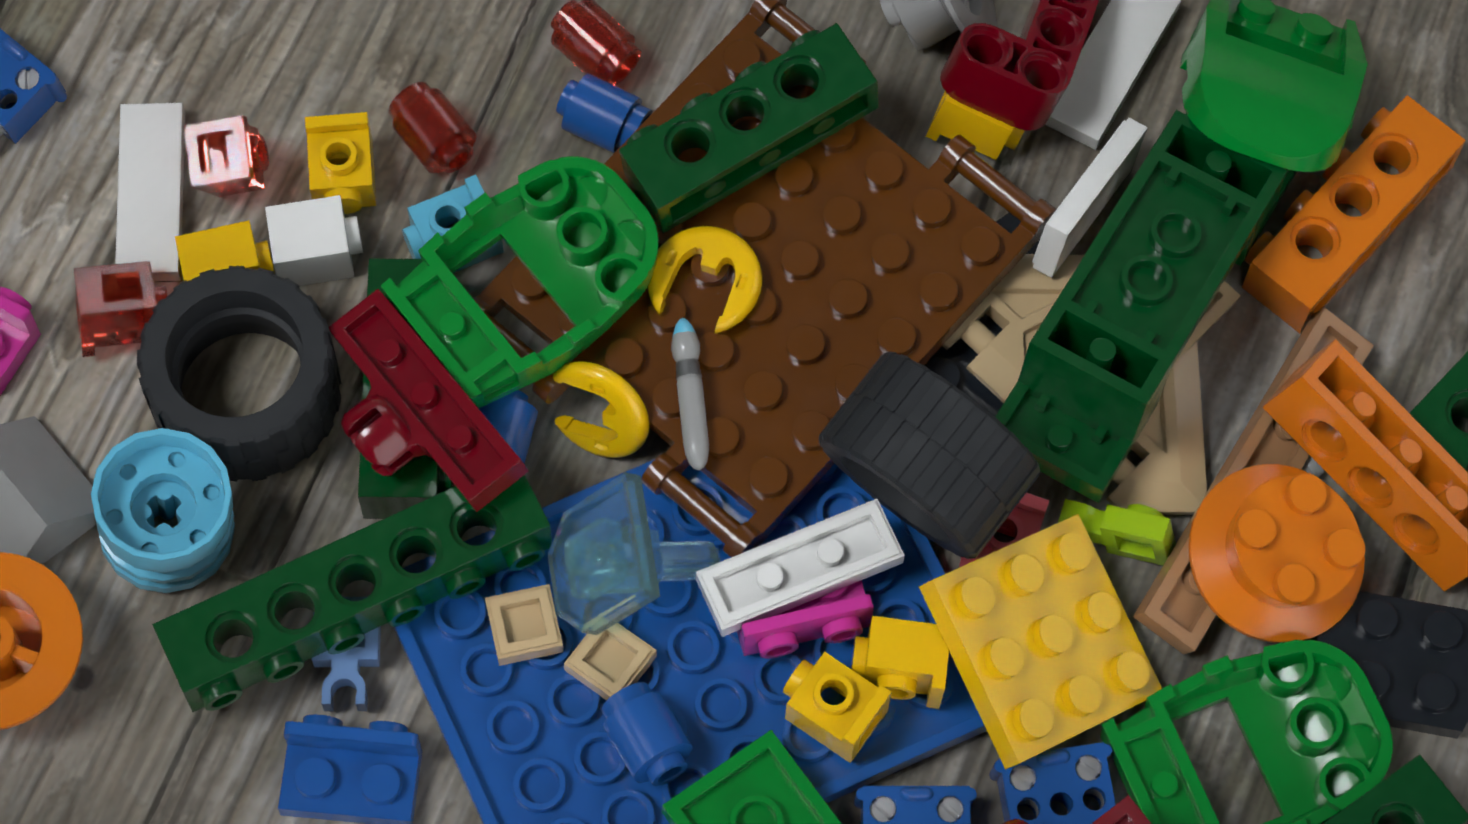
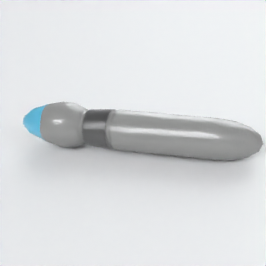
M682 318L675 325L671 351L676 362L677 392L685 456L693 469L701 470L708 460L709 437L702 375L698 361L700 342L693 325L687 319Z

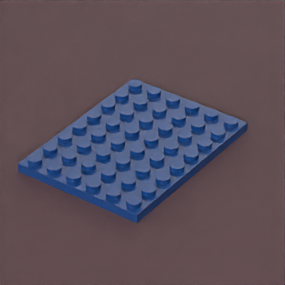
M654 460L542 507L551 527L553 547L545 550L544 557L534 565L520 571H510L508 567L486 577L484 585L477 591L458 599H451L447 595L426 605L425 611L418 618L404 625L394 627L482 824H670L661 812L663 804L770 730L773 731L824 801L829 803L987 731L950 652L945 691L940 708L926 707V694L916 693L914 698L907 700L890 699L888 712L851 763L785 719L786 704L790 697L783 693V688L796 667L804 659L815 665L825 651L851 669L855 638L841 643H826L824 638L798 643L799 648L788 655L765 659L760 656V653L744 656L737 631L721 637L696 581V572L731 557L723 551L725 544L666 494L656 495L641 483L644 472ZM834 464L761 545L874 500V498ZM689 465L681 473V475L741 525L749 521L753 516L749 510L701 470L693 469ZM881 505L905 556L902 564L862 580L865 594H869L874 607L873 616L936 624L919 586L944 575L945 572L927 537ZM489 530L464 542L474 546L483 545L493 538L495 532ZM429 556L403 569L410 573L424 572L434 564L435 558ZM549 584L564 652L499 666L485 598ZM603 613L657 650V657L638 682H645L652 692L661 693L693 746L691 754L685 760L688 764L686 770L666 784L654 786L651 781L638 783L633 779L603 727L606 718L601 708L607 700L564 670L565 661ZM870 627L862 628L863 633L859 636L868 638ZM830 687L823 690L820 694L823 701L830 705H838L846 699Z

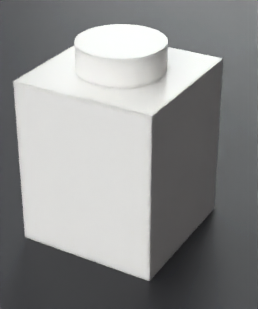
M340 195L265 207L273 265L277 276L284 279L289 278L299 286L355 277L351 255L363 253L357 216L345 218Z

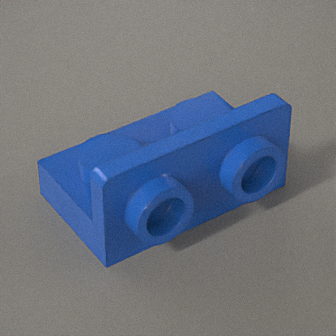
M317 714L304 716L303 722H285L284 738L287 743L278 804L280 815L364 824H413L422 759V748L418 734L410 733L407 726L391 721H373L369 723V728L367 729L343 726V722L338 718Z

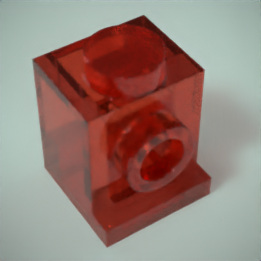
M239 115L184 125L190 186L192 188L217 197L265 189L263 173L269 166L268 148L263 136L259 134L258 128L249 125L246 116ZM207 146L209 147L211 171H210V168H209V159H208Z
M150 261L73 268L76 314L82 357L95 356V347L141 343L140 335L144 324L149 322L153 315V309L159 301L168 296L166 285L154 286Z

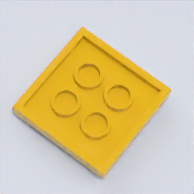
M1079 514L919 586L1005 769L1018 765L1146 701L1147 697L1162 689Z

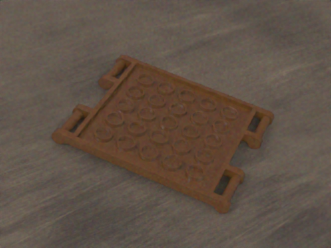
M755 0L749 13L635 132L652 124L660 126L679 115L682 108L696 96L703 93H711L713 95L735 82L739 73L751 64L760 61L768 63L782 55L761 39L770 27L774 28L792 43L801 35L815 29L786 7L787 0ZM799 85L791 88L786 94L792 98L802 99L809 97L816 90L810 86ZM747 116L736 120L732 126L738 130L747 131L756 128L762 121L758 118ZM860 118L664 234L655 222L658 233V249L673 235L688 228L698 226L723 228L744 239L755 252L762 270V287L756 305L739 324L715 334L719 316L723 315L735 280V270L732 265L725 264L717 276L703 272L700 265L702 255L696 254L686 260L680 267L665 299L666 304L661 315L655 310L647 287L642 296L606 332L571 361L592 362L607 367L623 377L637 391L647 409L649 428L672 446L666 453L658 456L649 465L641 478V483L656 495L666 494L725 544L723 551L728 556L734 557L760 546L835 464L820 446L819 434L879 357L885 352H896L899 355L902 354L917 363L925 365L1041 238L1046 223L1057 210L1044 199L1035 201L974 153L975 145L961 134L955 136L945 146L938 160L928 169L868 121ZM628 139L624 142V144H623L620 148H622V147H624V146L626 145ZM690 148L683 151L678 156V159L688 163L697 162L705 157L708 152L700 148ZM618 149L604 165L616 172L641 201L624 175ZM958 174H961L1020 220L1021 223L1012 233H1009L949 186L950 182ZM517 256L478 296L473 297L475 302L521 358L534 351L494 319L504 307L549 345L574 327ZM682 318L687 319L693 325L700 342L698 361L702 375L709 437L708 460L701 471L753 514L749 521L744 522L742 525L681 475L690 464L685 456L676 362L672 356L671 343L675 325ZM553 374L534 382L532 391L547 404L556 401L571 385L555 382Z

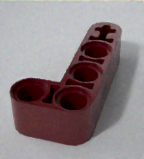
M1033 0L1020 37L986 23H973L967 26L958 38L941 71L940 81L943 89L951 98L959 103L1015 128L1030 131L1043 127L1071 81L1099 0Z

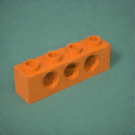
M1408 95L1392 112L1382 107L1371 118L1361 133V137L1365 141L1353 153L1344 148L1337 162L1324 171L1322 177L1327 180L1315 194L1307 189L1303 191L1291 204L1283 217L1288 223L1276 236L1272 235L1269 231L1265 232L1251 247L1244 260L1250 266L1242 288L1299 334L1304 330L1313 313L1323 309L1453 168L1466 141L1463 137ZM1375 163H1388L1394 166L1399 174L1391 175L1384 173ZM1336 205H1352L1359 210L1361 216H1348L1342 213ZM1297 246H1312L1320 251L1323 258H1308L1300 253Z
M1336 339L1297 368L1262 408L1443 591H1446L1468 577V472Z

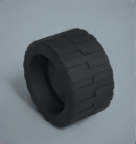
M229 266L228 269L216 271L211 269L199 273L200 276L189 281H183L173 288L174 291L170 295L159 301L153 309V315L149 322L144 324L140 335L142 341L140 349L137 350V367L141 375L139 382L157 429L165 428L187 432L211 446L226 466L229 481L237 482L238 480L252 479L253 482L267 479L268 476L280 472L283 474L295 468L297 463L304 458L308 459L318 450L320 442L324 437H328L332 430L335 414L340 409L342 397L339 385L342 382L326 319L322 318L319 306L310 295L307 296L302 292L299 285L289 278L284 279L275 275L274 271L258 268L257 270L245 268L244 266ZM244 333L264 334L287 343L299 355L301 366L289 390L274 404L254 414L239 417H222L208 414L190 405L183 396L182 383L192 362L204 349L223 338Z
M885 352L879 357L818 437L819 444L826 455L859 487L874 499H878L881 505L919 533L944 549L966 559H973L979 555L1040 475V467L1033 454L996 417L942 376L902 354L899 355L896 352Z

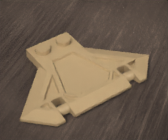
M1025 254L942 345L948 350L960 338L967 343L978 355L966 369L1003 403L1019 379L1031 339L1084 255H1068L1051 278L1033 268L1034 263L1032 260L1035 254ZM1224 281L1171 368L1157 407L1131 448L1143 461L1136 467L1125 458L1114 476L1113 481L1118 487L1106 499L1113 506L1127 508L1130 504H1141L1152 507L1163 515H1194L1207 493L1197 342L1240 298L1241 295L1227 282ZM985 313L1003 329L997 336L979 321Z

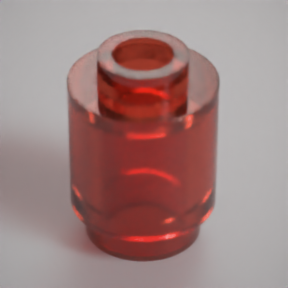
M576 0L567 2L556 13L551 22V28L554 30L551 44L584 74L589 73L616 86L632 72L640 60L642 51L634 44L635 36L594 0H582L579 3Z
M416 82L403 89L393 99L388 109V113L393 119L392 128L429 173H440L443 171L445 173H453L468 163L474 153L472 147L476 142L477 134L440 89L431 88L426 82Z

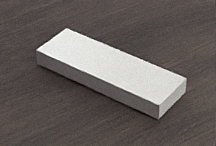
M1111 0L1083 46L1071 81L1045 125L1096 150L1176 15L1181 0Z
M183 103L120 104L115 275L118 282L181 281V265L175 236L182 235L185 142V110Z
M1131 118L1121 123L1046 223L1032 260L1034 269L1051 278L1054 276L1131 172L1148 127Z
M874 499L696 572V581L721 637L741 630V625L744 623L778 615L900 565L904 562L905 555L878 499Z

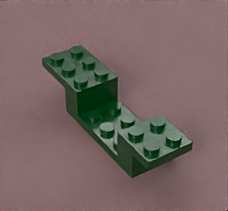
M1176 109L1031 339L1019 379L995 416L1029 449L1039 464L1040 472L1099 503L1157 407L1171 368L1233 265L1236 263L1241 266L1249 250L1256 242L1298 171L1284 169L1260 161L1214 142L1191 122L1187 112L1184 114Z

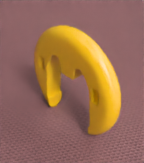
M714 226L688 228L670 237L658 249L655 270L648 285L650 300L655 310L661 315L666 304L665 299L680 267L686 260L696 254L702 255L701 270L715 276L718 275L723 265H732L735 270V280L723 315L719 316L715 334L726 331L744 320L756 305L762 287V270L759 260L749 244L729 230Z
M585 361L567 363L553 373L555 382L560 384L563 382L597 394L610 403L602 412L603 425L610 429L575 420L574 417L567 415L557 417L555 419L556 426L570 441L587 452L607 458L626 457L635 453L643 446L649 433L647 409L637 391L623 377L607 367Z

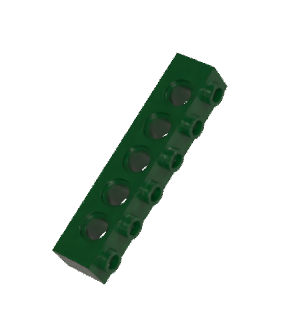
M525 475L478 512L474 510L455 486L152 625L192 712L204 707L208 711H214L234 703L242 696L243 689L265 679L270 683L279 682L295 675L304 667V661L328 651L329 654L334 655L354 648L364 640L365 633L386 623H389L392 627L409 623L423 614L426 605L447 595L451 599L465 597L481 588L486 581V577L508 567L510 571H520L534 565L544 557L545 550L553 547L551 527ZM475 526H485L495 532L493 538L483 545H469L461 539L468 529ZM416 553H425L435 558L434 564L428 570L421 573H410L402 568L403 562L409 556ZM364 580L375 585L373 592L367 598L360 601H350L341 596L345 587L354 581ZM307 608L314 612L312 620L302 628L288 629L281 625L283 617L293 609ZM243 635L253 639L250 649L239 657H226L220 654L223 644L231 637Z

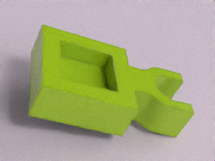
M1065 499L1058 520L1059 523L1079 514L1092 543L1105 545L1107 553L1158 565H1164L1176 545L1170 518L1164 517L1161 512L1146 505L1130 504L1127 508L1107 504L1106 510L1103 511L1081 502Z

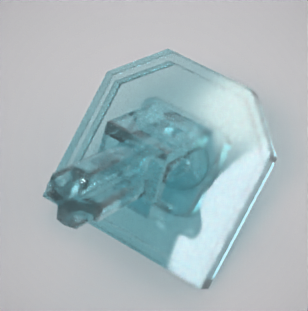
M625 472L563 512L548 553L556 615L582 633L598 635L661 597L658 584L660 581L696 580L697 571L720 562L719 549L710 541L660 542L658 531L649 529L641 475Z

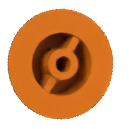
M1262 464L1236 471L1221 480L1207 493L1200 503L1191 524L1188 546L1189 561L1199 592L1208 606L1222 621L1248 637L1270 643L1311 639L1339 622L1351 608L1359 593L1364 575L1366 548L1354 514L1343 498L1328 484L1304 470L1287 465Z
M0 552V730H4L35 718L62 695L70 684L79 665L83 647V626L78 606L71 592L55 573L30 558L18 554Z

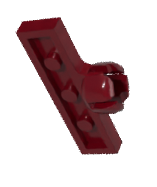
M379 289L375 290L328 327L337 342L370 381L371 389L367 397L343 415L341 425L344 433L351 437L352 443L363 457L372 463L371 467L382 476H391L414 457L427 455L434 459L469 504L478 512L529 472L518 455Z

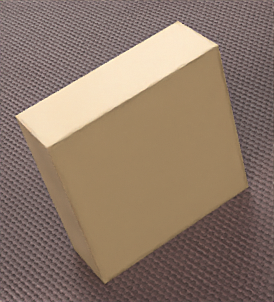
M549 584L485 598L499 666L564 652Z
M603 613L565 661L564 670L605 700H608L619 690L638 682L657 657V650Z

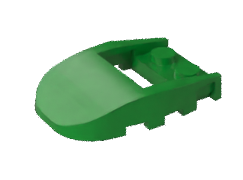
M1210 0L1181 59L1180 68L1187 70L1188 76L1182 87L1183 106L1187 116L1208 138L1243 155L1299 172H1315L1331 167L1333 163L1337 162L1349 129L1352 128L1368 66L1356 22L1346 19L1343 28L1332 25L1322 16L1313 13L1300 14L1275 5L1271 0Z
M567 156L548 160L518 175V184L491 198L486 192L464 207L466 215L443 236L437 232L418 250L422 262L397 286L391 278H388L381 285L388 301L478 409L555 373L563 365L570 363L606 332L642 296L652 279L659 244L655 222L646 207L619 175L601 162L579 156ZM501 239L506 242L574 325L572 329L536 354L534 351L523 358L517 354L453 274V272L478 257Z
M1293 640L1265 646L1262 653L1230 660L1228 655L1204 664L1202 671L1174 686L1169 684L1150 695L1146 699L1143 710L1116 725L1113 717L1101 724L1100 739L1104 744L1111 746V758L1128 795L1151 824H1220L1172 721L1225 700L1229 704L1281 815L1263 824H1320L1378 785L1389 769L1393 753L1390 725L1363 670L1342 650L1315 640Z

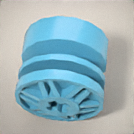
M165 428L135 433L112 447L96 469L91 498L103 555L117 575L139 589L161 593L191 589L214 575L230 553L235 531L232 491L227 468L214 449L190 433ZM160 515L168 521L176 515L178 525L172 528L170 525L162 523L155 528L154 518Z

